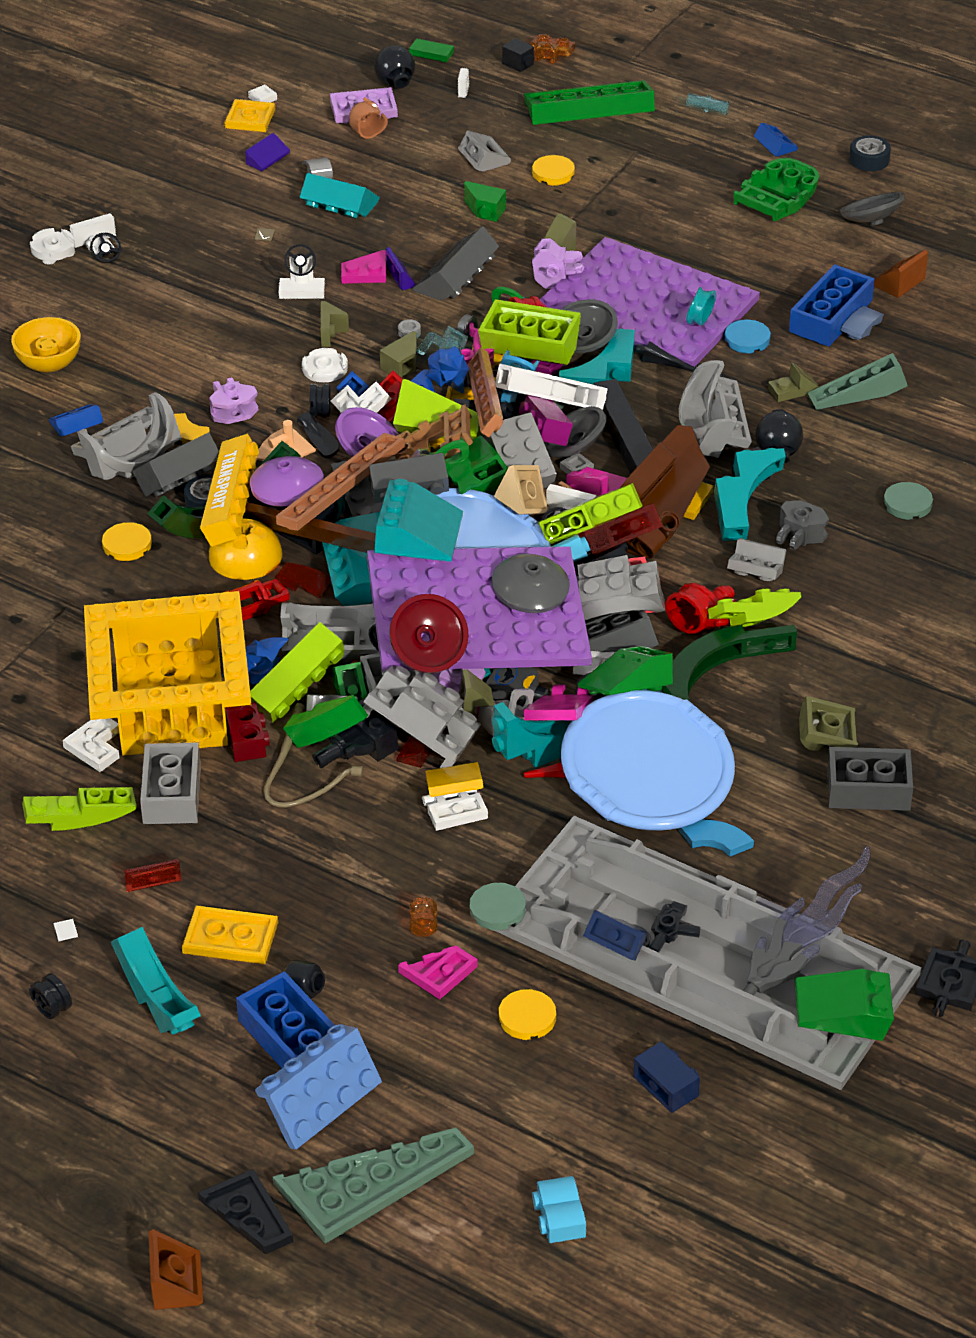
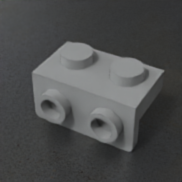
M740 538L737 541L735 554L729 558L727 568L734 570V573L738 575L753 574L763 581L776 580L783 571L786 549Z

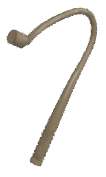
M302 703L295 704L292 715L303 713L305 706ZM286 733L278 759L264 786V795L270 805L281 808L293 807L326 793L350 773L351 776L362 777L364 767L352 765L351 768L344 770L324 788L301 799L291 802L274 801L270 797V785L293 743Z

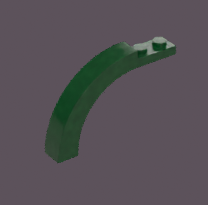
M281 440L261 465L275 458L285 456L300 457L301 455ZM251 489L249 490L247 502L262 506L267 505L256 499ZM163 495L147 513L162 527L175 535L194 539L206 538L200 529L205 506L183 507L171 502Z
M742 625L714 631L695 640L685 647L673 660V684L663 686L662 693L690 701L689 693L697 680L710 669L722 663L750 656L795 651L797 639L795 625L744 631Z

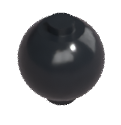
M390 45L383 48L377 54L374 62L375 73L378 79L385 85L401 89L410 83V79L415 72V60L406 48L399 45Z
M775 409L765 415L758 423L755 434L757 445L761 450L784 448L786 456L784 463L789 462L790 456L798 451L803 442L804 435L800 421L783 409Z

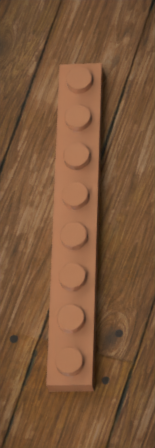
M480 347L467 365L470 369L468 373L481 433L490 437L493 431L497 432L501 428L503 416L488 351Z
M383 433L276 515V524L287 527L289 530L298 531L370 474L369 465L386 462L405 447V438Z

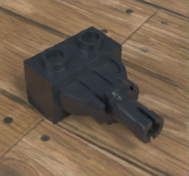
M365 699L359 701L362 707L365 705ZM373 709L368 718L329 737L331 744L313 753L312 757L316 765H319L321 769L338 758L348 760L353 756L368 754L379 762L399 749L396 727Z

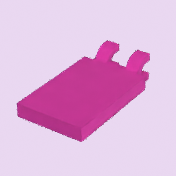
M555 684L552 688V695H543L524 709V720H577L582 716L584 708L595 701L594 695H589L588 689L578 687L577 695H563L565 684Z

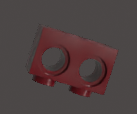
M256 702L245 706L225 707L226 727L234 761L240 762L265 758V746H270L268 730L263 731L262 729L265 728V718L263 712L258 713Z

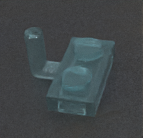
M448 325L442 337L434 332H429L417 351L419 354L424 355L431 344L435 343L439 346L438 350L449 349L455 346L461 352L465 347L468 336Z

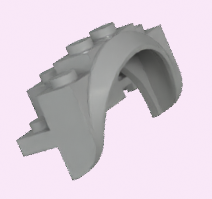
M713 360L700 364L694 370L683 391L679 405V420L681 425L693 427L696 440L704 456L718 458L725 445L748 449L752 441L737 380L720 377L724 363L723 361Z
M156 392L149 395L152 407L148 406L91 436L88 434L87 429L78 431L77 434L80 441L71 446L73 454L84 457L87 460L92 476L102 478L103 480L111 479L116 475L125 478L135 477L133 470L163 455L166 449L173 447L175 442L182 439L172 408L163 396ZM150 428L148 434H146L145 429Z
M628 555L577 565L579 576L576 578L585 621L607 614L645 610L656 613L665 611V599L660 585L656 561L631 566Z
M282 603V637L289 638L282 646V655H287L319 622L343 640L344 655L336 664H351L354 660H360L362 654L379 653L372 645L368 635L369 628L375 624L373 603L356 606H310Z
M392 665L385 672L376 688L364 700L365 705L363 708L368 714L367 718L374 709L444 757L445 760L440 768L453 766L481 724L476 721L477 719L474 715L463 710L462 704L464 700L460 698V694L454 689L446 688L440 684L438 679L432 674L419 672L416 676H410L411 674L407 669ZM400 695L396 701L393 700V696ZM446 726L448 728L449 735H444L442 733Z

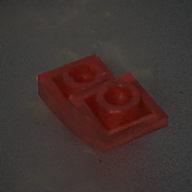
M289 562L275 576V579L292 590L296 591L302 586L319 598L322 597L332 584L330 576L311 567Z

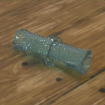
M689 93L686 100V106L704 109V112L714 111L727 115L730 101L714 99L710 95L705 97Z

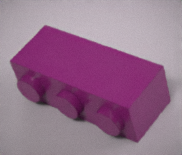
M526 395L524 402L520 405L519 415L532 413L543 442L566 446L573 423L553 400Z

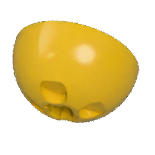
M45 317L22 324L13 333L11 342L16 356L25 366L38 372H55L63 369L73 361L80 347L81 336L79 329L72 322L61 318Z
M242 519V527H240L238 539L210 546L209 562L212 568L225 577L237 580H250L265 576L272 572L282 559V548L276 534L264 523L253 519Z

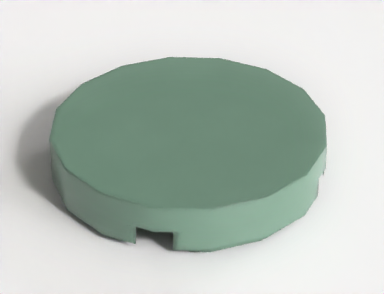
M900 482L886 489L883 502L890 514L897 518L910 520L914 516H919V518L926 516L931 511L933 497L932 493L920 484Z
M491 883L484 885L476 890L470 898V915L472 919L474 918L479 926L489 930L508 929L509 925L520 923L526 914V899L522 891L510 884Z

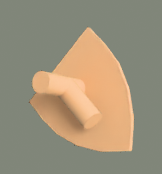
M285 420L283 428L271 434L262 443L257 460L264 461L281 440L301 455L300 457L316 452V449L293 429L291 420Z

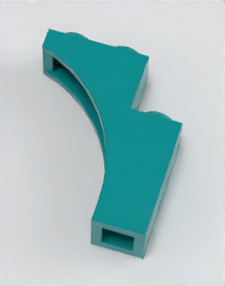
M617 329L606 348L596 358L578 367L560 370L559 377L592 385L596 382L612 379L630 382L635 330Z
M784 448L736 452L733 465L735 477L725 476L716 478L714 496L722 541H733L740 538L747 539L749 530L747 516L748 501L761 482L774 473L783 470L786 457Z
M504 702L494 705V717L492 718L494 737H492V744L495 750L501 752L506 760L522 755L525 760L530 761L534 768L561 758L562 740L572 720H524L513 715Z
M143 927L111 941V945L138 1003H147L160 1033L170 1031L171 1035L194 1026L193 1020L201 1016L197 1006L190 1002L170 979L154 952Z

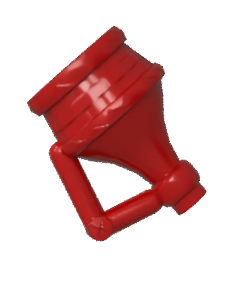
M686 583L679 588L678 592H674L667 597L665 611L673 625L688 634L699 633L702 630H712L715 627L730 626L729 619H709L708 609L716 606L719 600L732 599L733 602H736L733 599L735 592L728 585H720L712 591L697 583Z

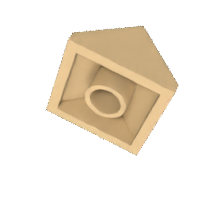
M539 465L509 466L494 497L519 515L545 514L548 511Z

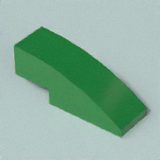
M351 695L317 703L311 711L294 714L283 729L296 747L300 748L334 736L366 719L368 714L357 698Z

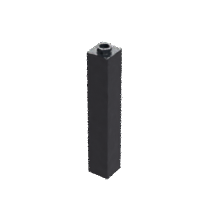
M617 380L596 382L594 385L608 388L603 412L606 415L605 425L630 474H632L652 452L653 448Z

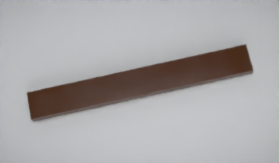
M246 502V511L243 519L257 520L272 530L367 553L368 550H375L376 533L315 518L298 531L289 530L287 527L276 524V515L282 512V510Z

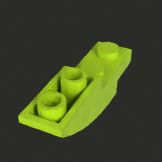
M632 483L540 521L539 524L546 540L553 544L642 507V503Z
M760 589L755 591L754 596L737 602H733L732 599L719 600L716 606L708 609L709 619H729L730 626L742 625L743 628L753 626L788 610L801 598V592H790L789 589L770 592V589Z
M132 787L79 788L77 796L23 797L22 806L26 824L50 823L51 830L58 831L98 825L122 817L136 810V801Z

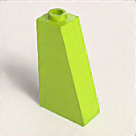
M403 379L393 425L398 432L407 430L412 433L419 429V423L425 420L432 423L440 419L439 414L447 411L451 414L461 409L462 405L416 383ZM468 408L472 415L470 419L471 439L480 435L484 437L480 430L477 412Z

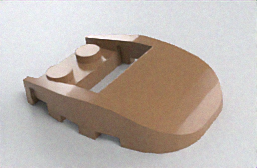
M462 405L461 409L451 414L448 411L439 414L440 419L429 423L428 420L419 423V429L412 433L406 430L397 435L398 437L405 438V447L386 462L408 459L417 449H428L430 452V442L443 436L445 442L440 444V448L450 442L460 440L461 437L470 446L473 443L470 432V419L472 415L466 405ZM454 448L449 450L445 454L444 459L451 458L460 452V449Z

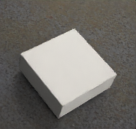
M461 68L458 77V97L465 98L469 88V70Z
M266 85L248 91V96L252 101L271 103L277 100V93Z

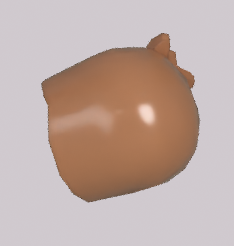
M364 97V101L357 103L350 110L349 123L352 129L361 137L370 139L380 134L386 128L388 119L384 113L380 117L381 111L376 103Z

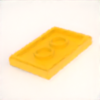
M195 906L182 945L183 954L266 964L278 925V916Z

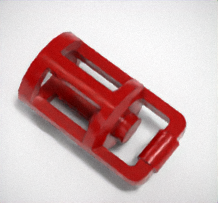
M276 579L265 583L255 580L245 586L225 591H239L240 601L250 597L253 598V604L241 608L242 621L260 614L269 613L271 606L290 599L288 589ZM274 589L278 595L271 597L269 590Z

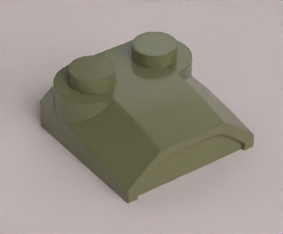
M806 696L802 702L799 716L800 740L807 749L814 751L822 750L825 745L857 748L855 708Z

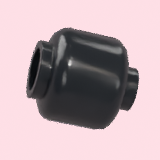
M293 960L282 971H285L310 999L314 998L324 988L325 975L320 966L314 962Z

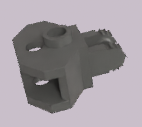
M785 501L781 506V530L777 534L776 543L783 544L786 540H790L789 546L793 550H796L800 545L806 546V544L823 543L828 537L824 527L829 523V517L822 508L805 501Z

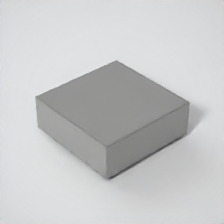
M580 453L560 462V469L566 474L580 471L586 467L594 469V464Z

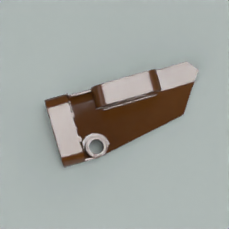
M677 425L621 485L620 488L633 483L642 507L596 525L592 528L596 534L613 546L621 541H625L628 546V550L625 552L648 559L653 558L665 543L671 539L680 526L681 519L710 468L698 445L692 426Z

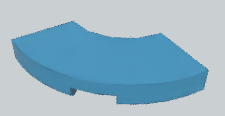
M700 820L678 830L692 848L701 846L713 847L724 851L728 856L741 853L754 846V840L748 834L733 825L721 821Z

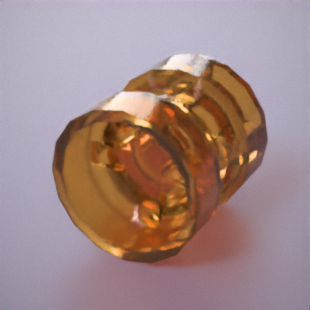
M419 897L411 901L409 905L411 916L410 931L420 937L433 935L437 931L436 902L427 897Z

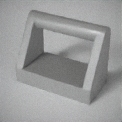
M467 130L458 147L473 167L479 171L498 168L511 162L510 157L491 136Z

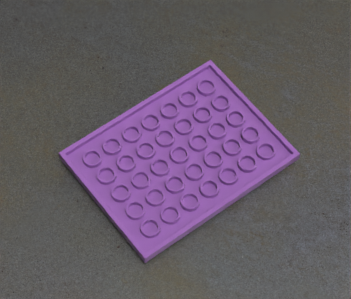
M604 237L578 262H581L584 266L582 273L566 275V279H561L540 299L548 308L559 310L579 300L595 299L603 301L615 310L618 318L617 329L635 330L634 348L638 344L647 346L649 341H651L674 357L695 367L725 336L726 327L740 320L759 300L760 292ZM699 287L703 291L715 290L717 294L714 308L708 320L702 326L696 323L691 325L686 322L688 309Z
M570 546L455 549L452 562L375 553V550L367 551V564L382 671H387L392 665L413 670L406 666L395 654L390 642L389 628L391 619L398 607L409 598L420 594H435L450 600L460 609L466 619L469 632L466 650L460 660L449 669L591 666L592 655ZM537 554L545 556L559 564L568 575L570 583L568 596L560 606L547 612L526 613L517 611L502 603L495 595L492 588V575L495 568L500 562L514 555ZM422 633V640L429 641V636L426 633Z

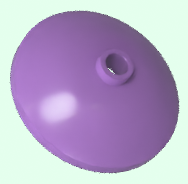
M353 407L343 411L335 424L337 438L342 448L351 457L383 433L398 435L387 419L366 408Z
M296 456L279 457L265 462L254 471L250 478V489L254 497L265 504L289 506L321 482L324 476L321 468L308 459Z

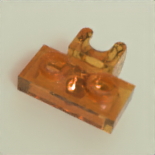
M546 34L537 35L531 41V45L534 46L536 51V61L546 58L550 59L552 64L559 59V55L569 57L575 50L576 42L569 41L567 38H550Z

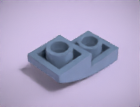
M862 306L845 321L841 331L847 333V336L852 339H862L870 335L872 326L881 323L884 314Z

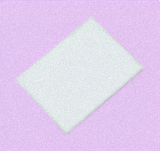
M73 919L54 923L58 941L78 937Z

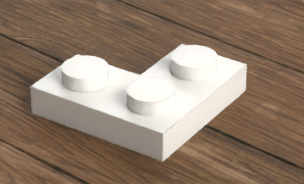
M375 382L360 397L347 385L331 402L341 413L353 407L366 408L377 413L392 398Z
M111 718L90 720L63 740V747L101 772L119 759V751L106 743L119 733L118 723Z

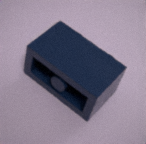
M662 1041L634 1058L633 1077L670 1113L675 1112L699 1096L700 1077L697 1071L692 1067H688L679 1058L678 1054L673 1049H669Z

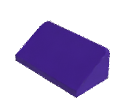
M272 133L246 150V164L264 171L289 154L290 149L277 135Z
M390 247L386 248V267L400 289L413 288L416 283L402 261Z

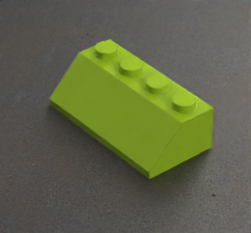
M495 299L478 330L481 346L483 349H494V353L505 354L508 350L511 356L568 365L576 350L581 314Z

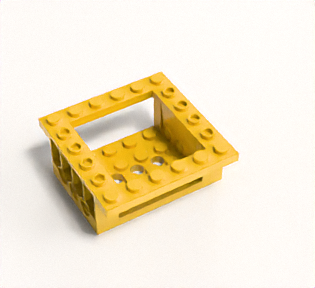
M239 591L84 605L90 720L118 718L122 756L144 754L145 744L199 742V748L228 746L225 707L251 705ZM216 618L219 619L225 681H222ZM109 628H112L116 657L118 688L116 692H113ZM168 673L174 674V675H172V676H164L165 674H168Z

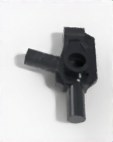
M673 901L672 904H664L651 926L654 940L649 946L650 949L659 953L665 942L675 941L678 935L700 937L701 926L680 924L682 917L686 914L687 905Z

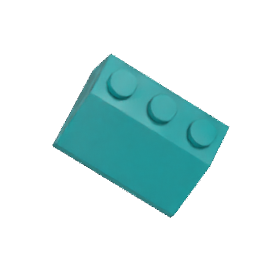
M310 173L306 174L300 198L306 201V205L318 209L319 206L326 207V211L335 214L339 210L345 212V216L355 219L358 216L366 217L380 198L365 187Z

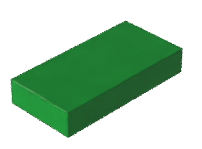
M416 38L409 51L412 56L447 62L454 53V46Z

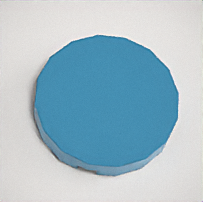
M738 320L726 327L725 342L728 343L732 350L750 354L754 353V350H764L770 343L771 333L766 325L756 320Z

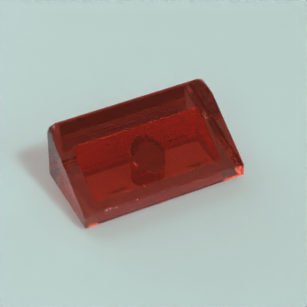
M410 735L396 761L421 768L432 749Z
M179 859L124 870L123 878L127 892L181 881Z

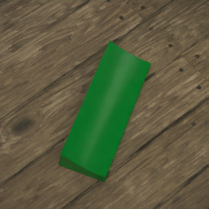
M645 80L524 93V102L529 110L533 125L655 111L654 90Z

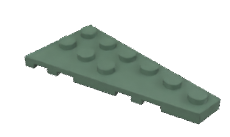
M452 1128L422 1136L418 1142L406 1145L400 1142L392 1144L391 1149L376 1152L374 1149L330 1161L328 1166L311 1170L310 1167L299 1169V1174L284 1177L283 1174L273 1176V1185L326 1244L474 1154V1146L457 1128Z

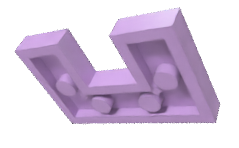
M391 87L330 94V102L336 123H349L350 110L357 103L364 101V97L376 103L381 111L380 117L382 113H384L387 119L398 117V110Z

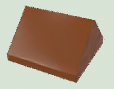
M927 250L920 251L893 265L874 279V286L896 298L905 294L925 279L928 258Z
M154 1229L148 1232L150 1277L154 1310L199 1306L202 1304L200 1251Z

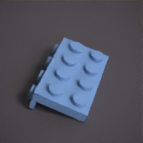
M343 1024L331 1027L327 1031L328 1034L319 1041L310 1043L302 1054L288 1060L281 1070L276 1074L266 1077L262 1084L255 1089L258 1097L266 1099L289 1148L298 1149L382 1082L356 1027Z

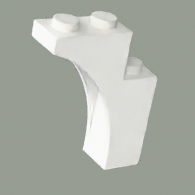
M499 364L495 381L497 388L580 407L595 406L602 410L608 389L504 364Z

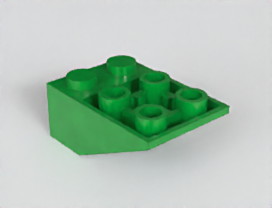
M480 435L472 439L473 443L469 446V460L475 477L482 481V485L472 487L471 490L495 495L508 467L499 453Z
M645 646L619 649L578 683V687L588 689L590 694H604V696L643 689L649 691L662 690V686L673 684L672 653Z

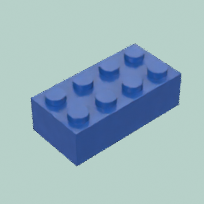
M834 264L791 309L789 332L830 347L843 333L841 327L845 321L860 307H867L872 302L875 278Z
M285 971L236 998L238 1021L281 1068L284 1067L288 1060L298 1057L306 1050L310 1043L319 1041L328 1034L327 1031L331 1027L335 1026Z

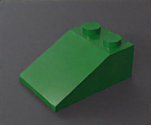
M856 969L796 977L795 979L798 1027L883 1041L894 1020L889 973Z

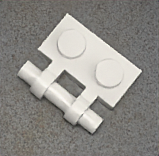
M477 790L430 797V795L422 796L423 804L425 807L428 806V814L436 831L488 819V810Z

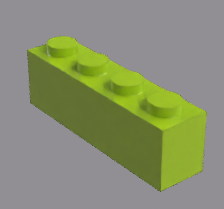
M319 622L250 691L251 703L256 702L258 711L263 712L264 716L272 723L278 718H283L288 713L290 705L296 699H302L307 693L308 687L314 681H320L325 675L326 669L332 663L336 664L341 660L344 655L343 640Z

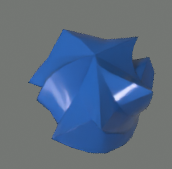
M455 346L449 349H439L428 357L430 370L425 376L434 380L440 388L443 384H447L459 393L464 394V387H467L468 384L467 374L470 370L464 355Z
M272 637L261 641L255 639L251 644L245 646L250 683L253 685L258 684L281 661L278 655L279 649L289 638Z

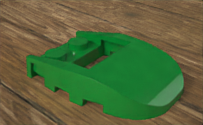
M779 158L765 164V169L753 171L749 180L745 179L741 184L740 192L734 191V204L742 203L747 207L772 216L773 221L780 220L798 212L816 191L819 172L814 167L795 159Z

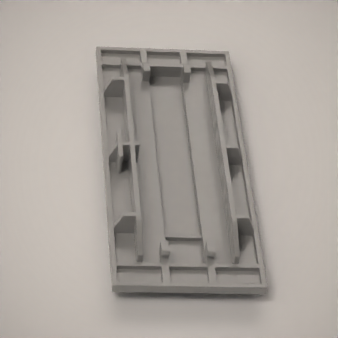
M576 816L572 817L515 886L522 891L526 899V914L522 921L517 925L516 923L509 925V928L505 930H494L839 1090H842L875 1040L798 1027L795 994L796 977L856 969L889 973L894 1014L921 972V967L848 936L842 932V928L836 926L835 929H832L757 896L755 890L720 875L713 877L645 847L642 841L638 839L633 842ZM673 901L687 905L686 914L682 917L680 924L701 926L699 938L678 935L675 941L665 942L659 953L642 945L636 961L630 960L583 936L594 910H597L610 917L622 919L644 928L650 934L651 945L654 940L651 926L664 904H672ZM777 919L786 920L787 927L784 932L783 943L787 941L802 944L803 946L800 951L793 955L791 960L801 953L808 958V963L794 978L777 986L770 987L761 993L756 992L754 996L742 991L748 985L747 978L751 971L754 948L764 949L767 952L770 948Z

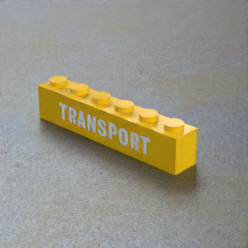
M248 434L223 441L220 447L200 526L211 547L238 539L240 527H242V519L246 511L245 506L247 498H249L250 478L256 469V460L259 455L257 444L252 442Z

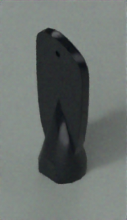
M306 412L298 417L297 424L304 429L309 441L324 458L332 457L338 452V441L324 426L315 421L312 413Z

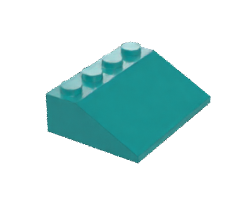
M405 479L390 480L376 525L375 553L452 562L463 511L414 482H408Z
M380 512L341 519L335 524L376 533ZM322 542L335 598L343 606L370 604L372 602L367 553Z

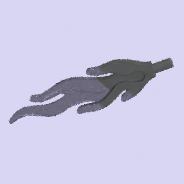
M868 846L865 847L855 865L831 876L822 883L813 902L800 916L790 921L804 907L805 903L802 897L779 916L774 926L770 948L767 952H765L767 945L766 937L763 936L759 939L752 954L751 971L747 978L748 985L742 991L754 996L756 992L761 993L770 987L777 986L794 978L803 970L809 960L820 951L819 944H814L791 960L793 955L802 948L822 939L839 925L852 897L862 890L861 884L857 883L847 888L833 909L827 911L832 898L842 887L863 873L870 857V848Z

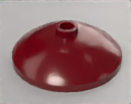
M420 594L406 600L395 611L390 623L389 637L395 654L406 666L422 673H438L449 669L460 660L468 644L469 632L464 615L453 602L435 594ZM426 633L429 636V641H423L421 634Z

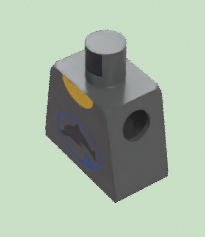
M531 667L495 668L486 681V684L491 688L494 701H510L511 693L515 689H532L534 691L533 701L549 694L548 688L538 686L539 673ZM520 696L516 704L523 707L526 702V696Z

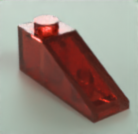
M652 503L584 531L592 554L595 555L661 528L663 525L655 505Z

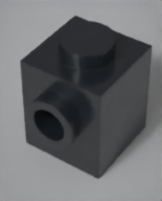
M517 38L502 46V64L518 72L526 70L534 65V46Z

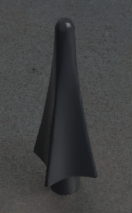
M649 341L647 346L638 344L635 352L643 355L641 362L662 364L692 372L695 370L694 366L674 357L651 341Z

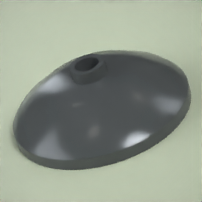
M890 192L867 197L844 206L840 209V214L845 219L854 222H870L871 225H877L884 222L883 218L893 214L901 206L905 196L903 192Z
M595 299L579 300L560 309L581 314L577 345L574 353H588L601 348L613 338L617 331L618 318L616 312L609 304Z
M590 406L567 414L566 416L573 423L567 445L563 446L544 442L549 456L562 458L586 451L597 440L605 427L606 415L599 407Z
M519 554L506 558L497 565L492 575V588L497 598L508 607L526 613H543L557 608L567 598L570 587L569 578L564 569L553 560L537 554Z

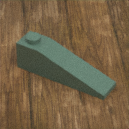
M892 353L808 392V395L815 409L818 410L888 396L908 385L902 368Z

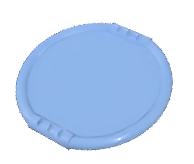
M449 488V491L437 495L463 511L455 549L551 547L537 520L529 515H519L495 498L494 495L471 489L464 494H460L459 488Z
M634 690L607 695L595 700L584 708L579 719L570 722L561 745L562 767L570 789L607 821H613L635 829L671 830L685 827L704 819L725 800L735 775L734 754L725 731L687 699L684 700L656 691Z

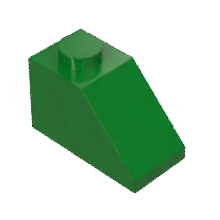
M465 181L464 201L477 218L497 222L506 209V190Z
M360 662L330 668L336 695H354L358 698V701L366 699L367 692Z

